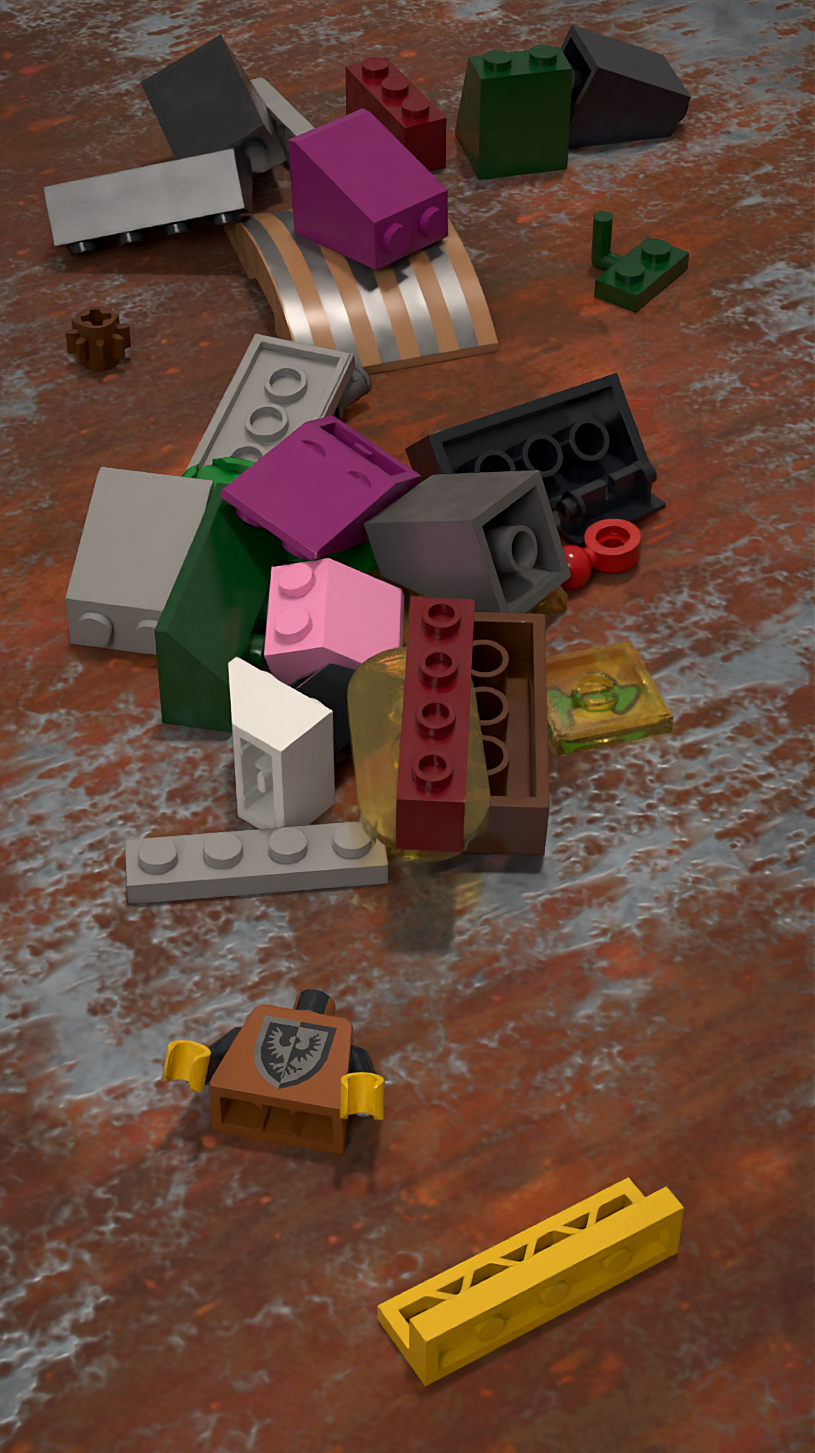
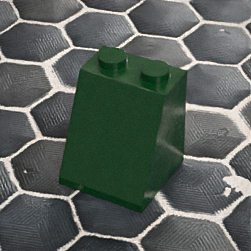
M536 45L531 47L530 50L515 52L491 50L484 55L468 58L455 135L478 180L567 169L572 67L559 46Z

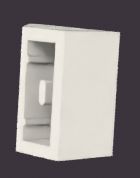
M236 657L228 663L238 817L258 829L310 825L335 804L333 711L325 707L318 700L309 698L277 680L272 674L261 671Z

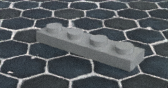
M381 820L125 840L126 881L129 904L388 883V861Z

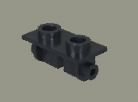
M636 460L629 463L627 467L609 474L608 487L605 482L598 479L578 489L564 492L561 500L556 503V510L552 512L557 530L573 544L582 547L584 546L586 530L598 521L622 519L634 523L665 509L666 503L651 492L652 483L657 480L655 468L649 462L642 463Z

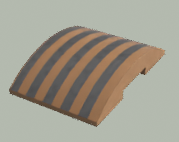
M293 208L241 217V222L224 226V230L248 278L257 279L274 313L275 332L279 339L354 354L355 365L361 366L368 375L498 351L497 336L477 274L449 218L448 237L377 270L295 233Z

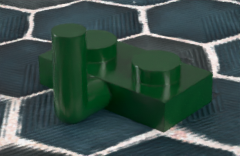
M607 211L596 212L593 215L591 262L594 267L605 272L595 279L594 297L636 313L688 269L689 252L673 247L664 240L647 237L624 257L612 253L613 215Z

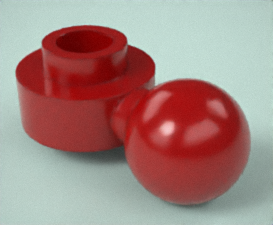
M605 519L592 524L586 530L584 548L576 545H563L571 577L562 583L559 588L575 590L582 587L591 577L593 568L605 573L617 574L634 567L641 558V532L638 527L622 519Z

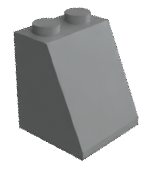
M106 467L100 468L65 598L71 644L156 655L154 630L213 494L214 482L212 480Z

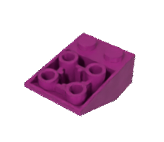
M331 415L303 423L223 488L220 497L237 508L236 513L242 520L253 526L265 528L280 538L282 546L289 553L296 557L313 561L369 541L364 523L416 487L421 475Z

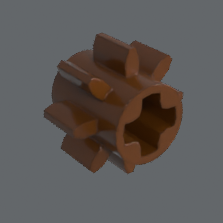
M90 307L82 310L77 315V318L71 319L72 329L65 331L67 353L77 354L78 364H82L91 371H106L117 366L120 360L125 359V349L131 347L129 324H120L119 314H115L106 307Z

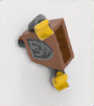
M313 989L301 991L297 995L292 1009L266 1004L257 1006L252 1010L243 1026L233 1028L208 1047L188 1040H175L167 1046L161 1080L165 1082L184 1080L189 1083V1089L197 1093L203 1092L204 1086L209 1085L212 1131L344 1155L347 1144L349 1115L355 1114L362 1117L373 1115L374 1120L384 1119V1078L378 1075L369 1053L365 1049L353 1045V1024L346 1018L333 1016L336 1009L335 1002L322 991Z

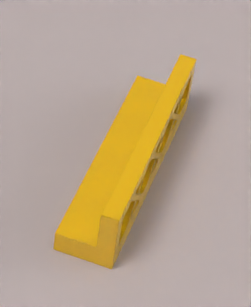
M628 1177L377 1306V1319L426 1387L679 1252L684 1207L667 1186L645 1197ZM619 1210L618 1212H616V1213H614V1214H612V1215H610V1216H608V1217H606V1218H604V1219L598 1221L599 1219H601V1218H603V1217H605V1216H607V1215H609V1214H611V1213H613V1212ZM551 1244H554V1245H552V1246H550V1247H548V1248H546V1249H544V1250H542V1251L536 1253L537 1251H539V1250H541V1249H543V1248H545V1247H547V1246H549V1245H551ZM489 1276H492V1277H490V1278H488V1279H486V1280H484V1281H482V1282H480V1283L474 1285L475 1283H477V1282H479V1281H481V1280H483V1279H485V1278H487V1277H489ZM425 1309H428V1310H426V1311H424V1312H422V1313H420V1314H418V1315H416V1316L410 1318V1319H409V1324L407 1323L406 1319H408L409 1317H411V1316H413V1315H415V1314H417V1313H419V1312H421V1311H423V1310H425Z

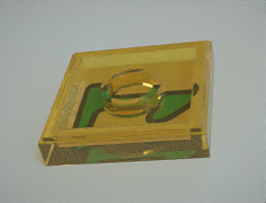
M631 641L546 657L548 739L557 756L672 733L674 716Z

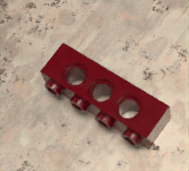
M410 596L396 797L395 849L463 852L474 599Z

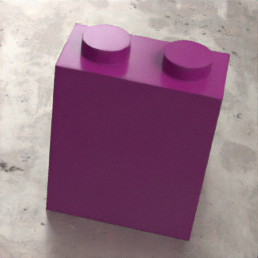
M362 108L288 139L295 233L375 270L448 237V190L370 111Z

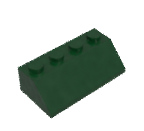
M217 483L156 625L154 634L162 723L233 733L228 663L238 657L261 671L265 669L267 662L264 657L271 569L272 567L295 564L296 562L288 561V551L282 546L280 538L265 528L253 526L242 520L236 513L237 508L220 497L223 488L228 484Z

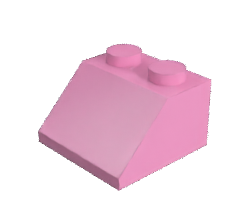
M330 558L272 567L264 657L272 675L282 683L290 685L297 678L332 663L401 682L404 595L402 589Z

